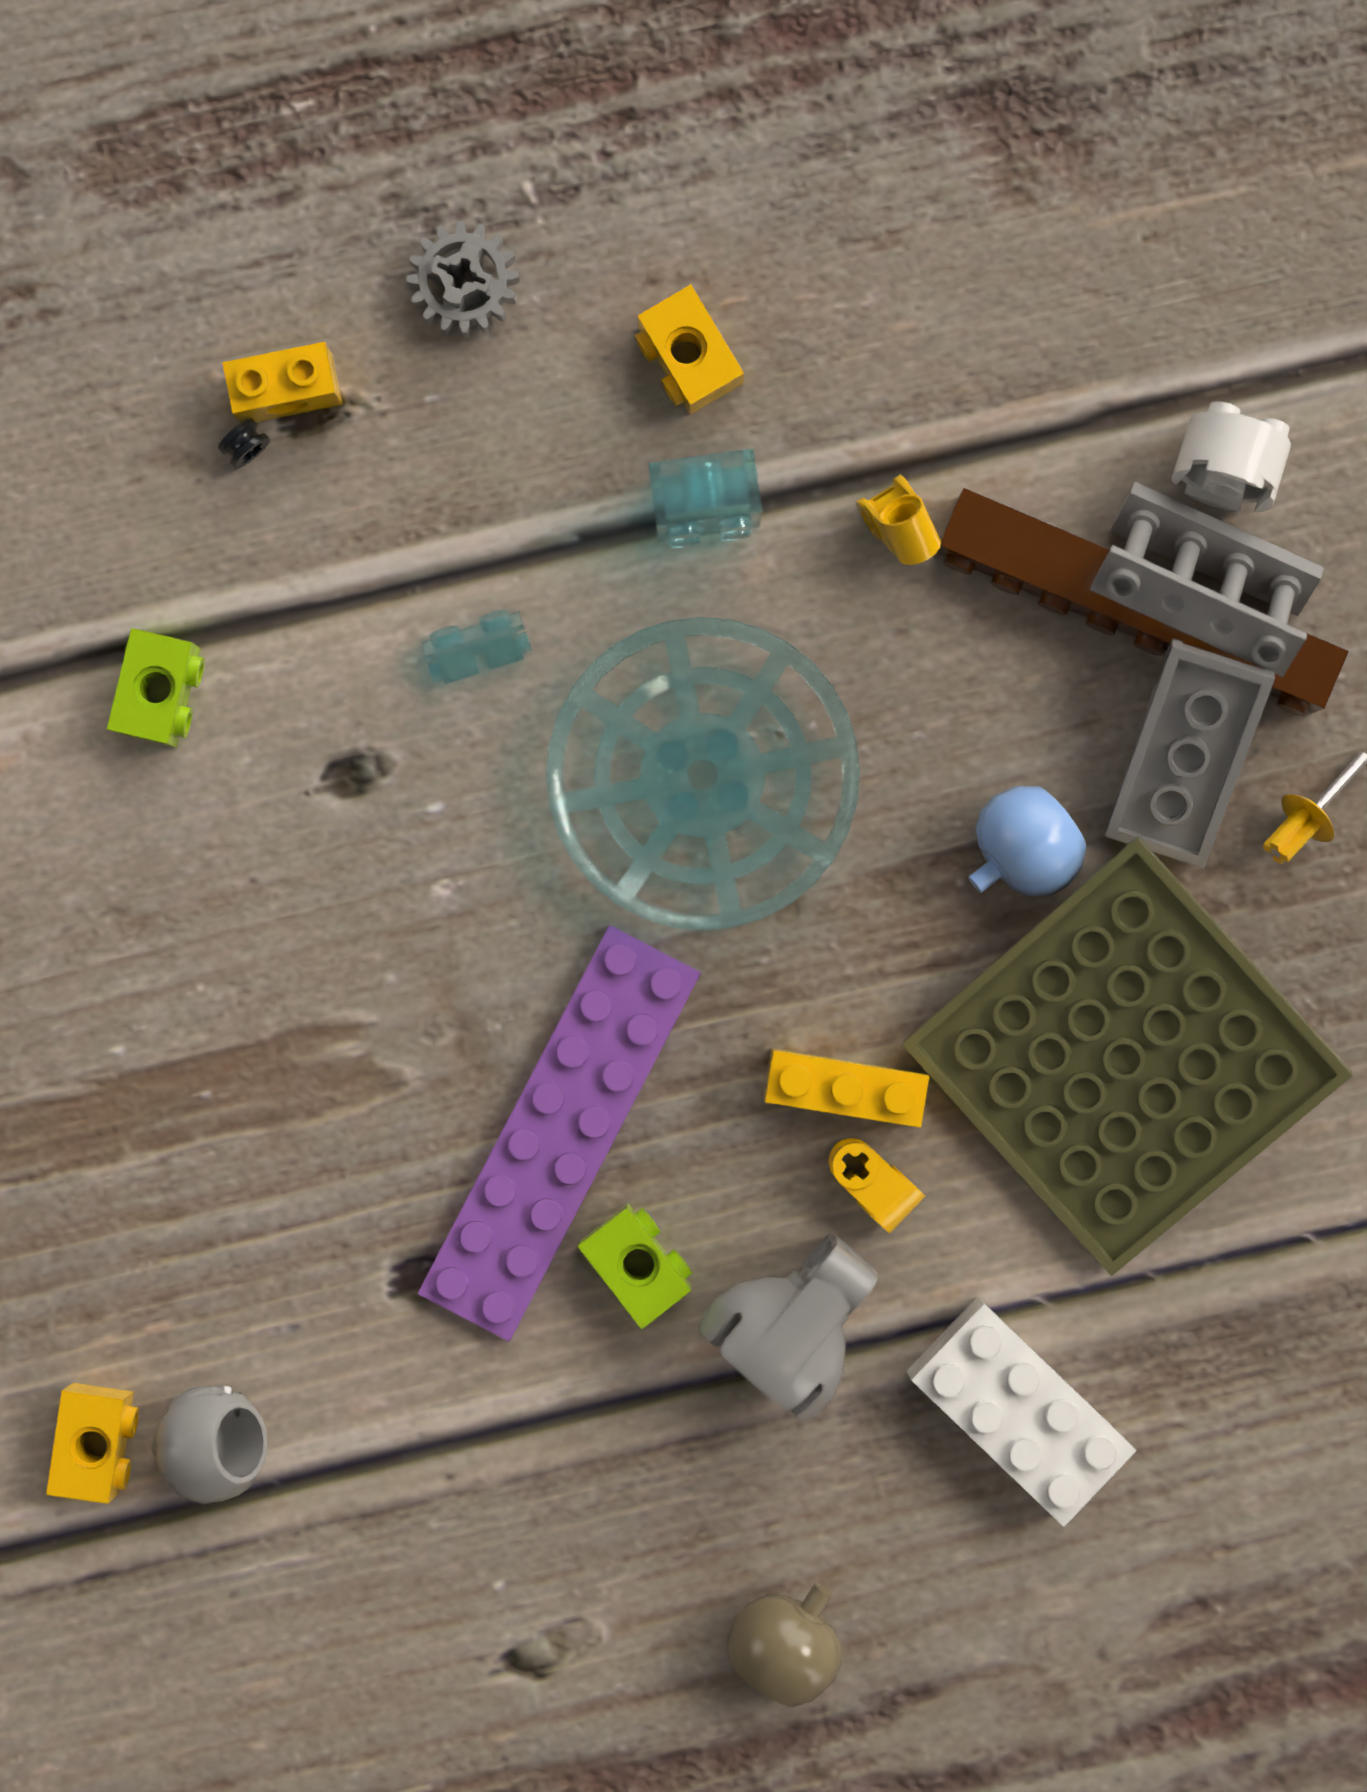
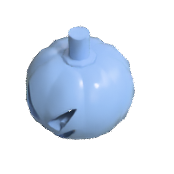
M1014 786L994 795L981 809L976 825V835L979 848L987 863L968 877L979 893H982L998 879H1001L1012 890L1025 896H1051L1068 887L1082 869L1086 851V842L1082 833L1060 803L1040 786Z

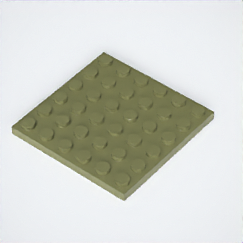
M1139 836L1134 838L902 1042L903 1047L1111 1276L1353 1076L1349 1067Z

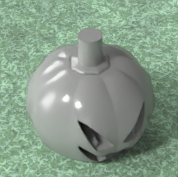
M225 1385L193 1387L173 1399L165 1416L157 1425L151 1449L159 1472L179 1496L202 1504L221 1502L238 1496L251 1487L265 1462L267 1431L261 1415L243 1393L233 1392L232 1387Z

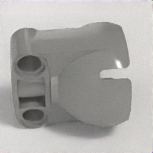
M830 1233L807 1257L799 1272L793 1269L787 1277H763L740 1282L718 1295L704 1311L698 1329L711 1344L717 1347L722 1346V1356L753 1385L780 1407L790 1410L797 1419L805 1422L821 1413L836 1394L844 1374L846 1345L842 1326L849 1319L847 1315L872 1290L877 1282L878 1274L867 1261L838 1236Z

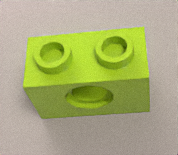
M131 628L107 730L177 748L179 737H187L192 722L193 709L187 707L191 687H199L204 673L205 658L199 657L201 648L189 641ZM166 676L171 684L169 696L160 703H152L148 697L150 682L157 677Z
M627 1204L581 1239L578 1243V1248L642 1330L691 1292V1284L687 1278L693 1272L676 1249L667 1254L655 1239L661 1233V1230L647 1211L642 1207L635 1213L632 1207ZM642 1249L650 1253L654 1260L653 1269L643 1276H635L629 1273L625 1268L624 1258L630 1251Z

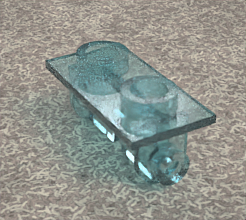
M508 610L493 611L482 616L479 619L480 624L461 630L459 626H448L430 634V640L422 642L425 661L436 658V661L428 663L434 683L444 680L445 684H449L479 674L480 671L474 655L483 652L490 670L523 660V654L531 652L532 648L526 631L516 634L517 631L525 629L520 611L510 614Z

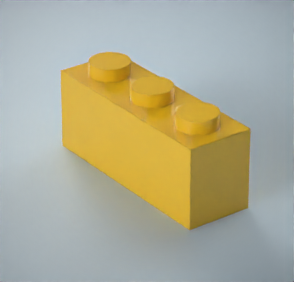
M771 1049L763 1100L766 1103L921 1128L929 1075Z

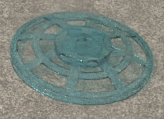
M709 617L670 620L641 629L614 644L592 662L571 688L557 715L549 742L546 769L549 806L558 835L572 861L590 883L616 905L645 920L672 928L702 931L734 928L763 919L791 904L813 886L834 861L849 833L857 805L860 778L857 741L848 712L833 685L814 662L789 642L762 628L731 619ZM698 635L728 637L756 645L769 652L770 655L754 680L743 674L722 668H691L685 637ZM665 641L671 672L660 675L640 686L619 707L593 690L602 677L625 658L650 645ZM787 665L798 672L819 696L833 722L837 737L806 743L803 732L793 714L780 698L771 692ZM695 684L723 685L739 690L744 695L729 718L713 713H700ZM674 688L679 718L669 722L656 733L632 717L650 699L666 690ZM762 705L779 722L789 740L790 747L765 753L760 752L757 743L746 731V728ZM580 708H583L607 725L602 733L596 753L595 787L564 792L563 766L565 747L573 721ZM621 734L645 750L641 764V778L610 784L611 758L616 741ZM841 757L843 769L841 801L833 828L826 842H823L799 826L810 797L811 764ZM698 761L710 762L717 769L718 780L708 790L695 789L688 781V770ZM795 768L794 795L789 812L784 817L760 802L764 789L765 774ZM645 799L653 814L660 820V823L644 847L625 828L617 813L615 804ZM600 808L602 818L614 839L628 855L635 859L618 885L605 876L588 856L573 829L569 813ZM747 819H750L774 835L758 851L739 862L731 864L726 833L736 829ZM677 833L689 837L705 838L711 868L684 867L661 859ZM786 844H789L813 860L803 874L781 892L759 904L741 909L735 882L736 878L745 876L764 866ZM652 871L660 876L685 883H714L721 913L710 915L676 913L649 905L635 896Z

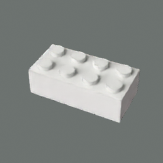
M979 1297L957 1317L906 1371L913 1383L1063 1527L1137 1451Z

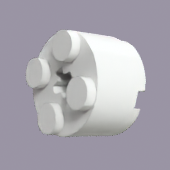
M1211 402L1208 411L1194 414L1189 419L1172 475V482L1176 486L1182 480L1187 484L1184 492L1186 495L1213 507L1239 512L1242 503H1256L1254 512L1267 511L1274 505L1291 448V442L1287 437L1290 428L1286 423L1277 419L1262 418L1257 420L1241 415L1240 409L1230 403Z

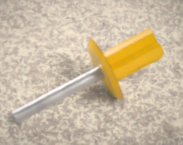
M1360 752L1315 802L1294 794H1287L1282 797L1281 805L1287 819L1263 844L1264 850L1272 854L1274 861L1282 864L1284 861L1289 862L1310 838L1320 842H1330L1333 840L1334 829L1329 817L1323 810L1367 763V754Z

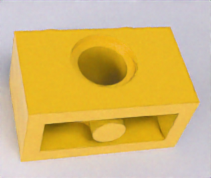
M691 284L637 316L638 328L641 332L634 335L635 340L648 362L650 363L657 359L667 376L660 381L675 407L683 403L691 415L743 384V370ZM691 342L699 348L701 355L693 363L683 364L672 356L673 348L679 343Z
M325 341L222 362L232 413L240 423L251 418L255 422L343 405L333 355Z
M71 1383L61 1391L46 1495L109 1504L119 1495V1490L127 1489L132 1461L131 1459L124 1458L127 1438H134L139 1420V1407L132 1406L134 1391ZM86 1432H98L105 1438L107 1443L105 1455H94L87 1450L84 1443Z

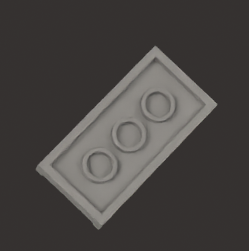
M1172 638L1166 651L1159 681L1153 687L1144 723L1106 826L1105 837L1129 844L1134 838L1139 836L1152 852L1204 868L1274 683L1275 671L1267 668H1258L1201 650Z

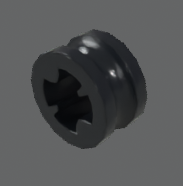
M252 418L243 421L233 428L218 445V449L222 454H230L232 456L230 463L235 469H239L254 460L270 442V438L265 433L258 434L256 432L258 425Z

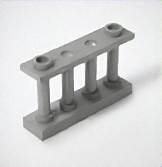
M1134 482L1110 530L1127 538L1125 548L1122 550L1112 545L1091 584L1090 590L1256 666L1273 670L1276 675L1283 677L1307 637V633L1287 625L1289 615L1291 613L1299 616L1320 582L1324 567ZM1146 548L1175 560L1172 572L1144 560ZM1194 569L1223 582L1220 593L1191 581ZM1242 591L1269 603L1268 615L1239 603Z

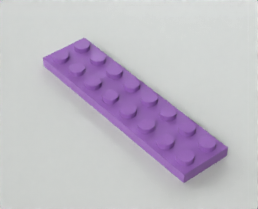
M611 925L608 926L418 1292L419 1295L510 1342L701 974L700 971Z

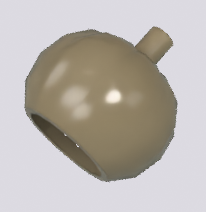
M815 1583L803 1602L793 1599L791 1596L769 1593L748 1603L735 1616L727 1638L730 1663L737 1674L758 1692L785 1706L795 1707L816 1699L835 1681L842 1664L840 1640L832 1626L820 1614L832 1597L831 1592L822 1585Z

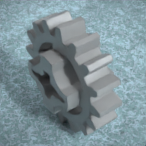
M457 221L456 233L450 235L440 225L437 227L438 241L433 243L424 237L420 240V244L425 252L424 256L410 255L409 262L411 266L419 272L406 276V282L409 288L420 289L411 297L414 308L428 306L423 314L424 321L429 325L438 318L441 319V331L445 335H448L453 326L457 325L460 326L463 337L469 338L471 326L476 324L486 334L490 332L488 323L490 317L494 316L502 322L507 319L506 313L501 306L503 302L507 304H516L517 302L516 293L509 289L508 286L520 283L519 272L506 270L516 262L513 251L500 254L499 252L504 245L503 238L498 234L487 241L485 226L480 223L475 228L473 234L467 233L463 221ZM461 248L459 252L451 256L442 257V255L453 249ZM484 254L494 263L498 273V280L494 279L491 274L483 272ZM465 271H470L474 283L465 282L461 289L456 288L453 276L462 278ZM429 279L434 281L436 285L444 287L445 293L442 305L432 296ZM480 301L485 302L483 306L465 312L467 307Z

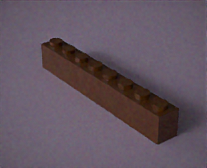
M963 488L940 539V548L937 551V554L945 557L943 560L945 566L967 575H971L973 569L992 577L991 585L1013 595H1019L1021 589L1040 597L1038 604L1054 613L1067 615L1068 610L1088 617L1085 624L1101 633L1114 636L1116 630L1135 637L1134 646L1154 655L1162 656L1164 650L1167 651L1171 639L1174 638L1183 641V644L1261 668L1090 590L1091 584L1110 549L966 488ZM1307 633L1304 644L1284 676L1281 677L1275 674V680L1269 695L1278 698L1276 705L1279 708L1298 716L1305 717L1308 711L1315 713L1325 709L1349 651Z

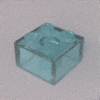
M754 449L648 463L658 542L669 541L670 548H681L699 544V536L720 533L722 541L738 540L750 537L751 529L760 528L762 505Z

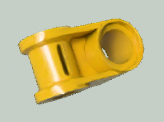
M901 474L893 479L892 486L871 499L866 500L862 497L855 502L870 532L878 541L881 540L899 562L905 565L919 564L930 559L939 550L941 540L921 497L913 491Z
M851 1137L841 1139L834 1144L829 1152V1168L839 1184L857 1199V1203L889 1234L925 1197L893 1164L890 1166L867 1143L860 1139ZM863 1152L864 1155L860 1159L865 1167L863 1171L857 1174L855 1171L850 1170L843 1174L846 1169V1165L842 1160L844 1155L850 1153L856 1157Z

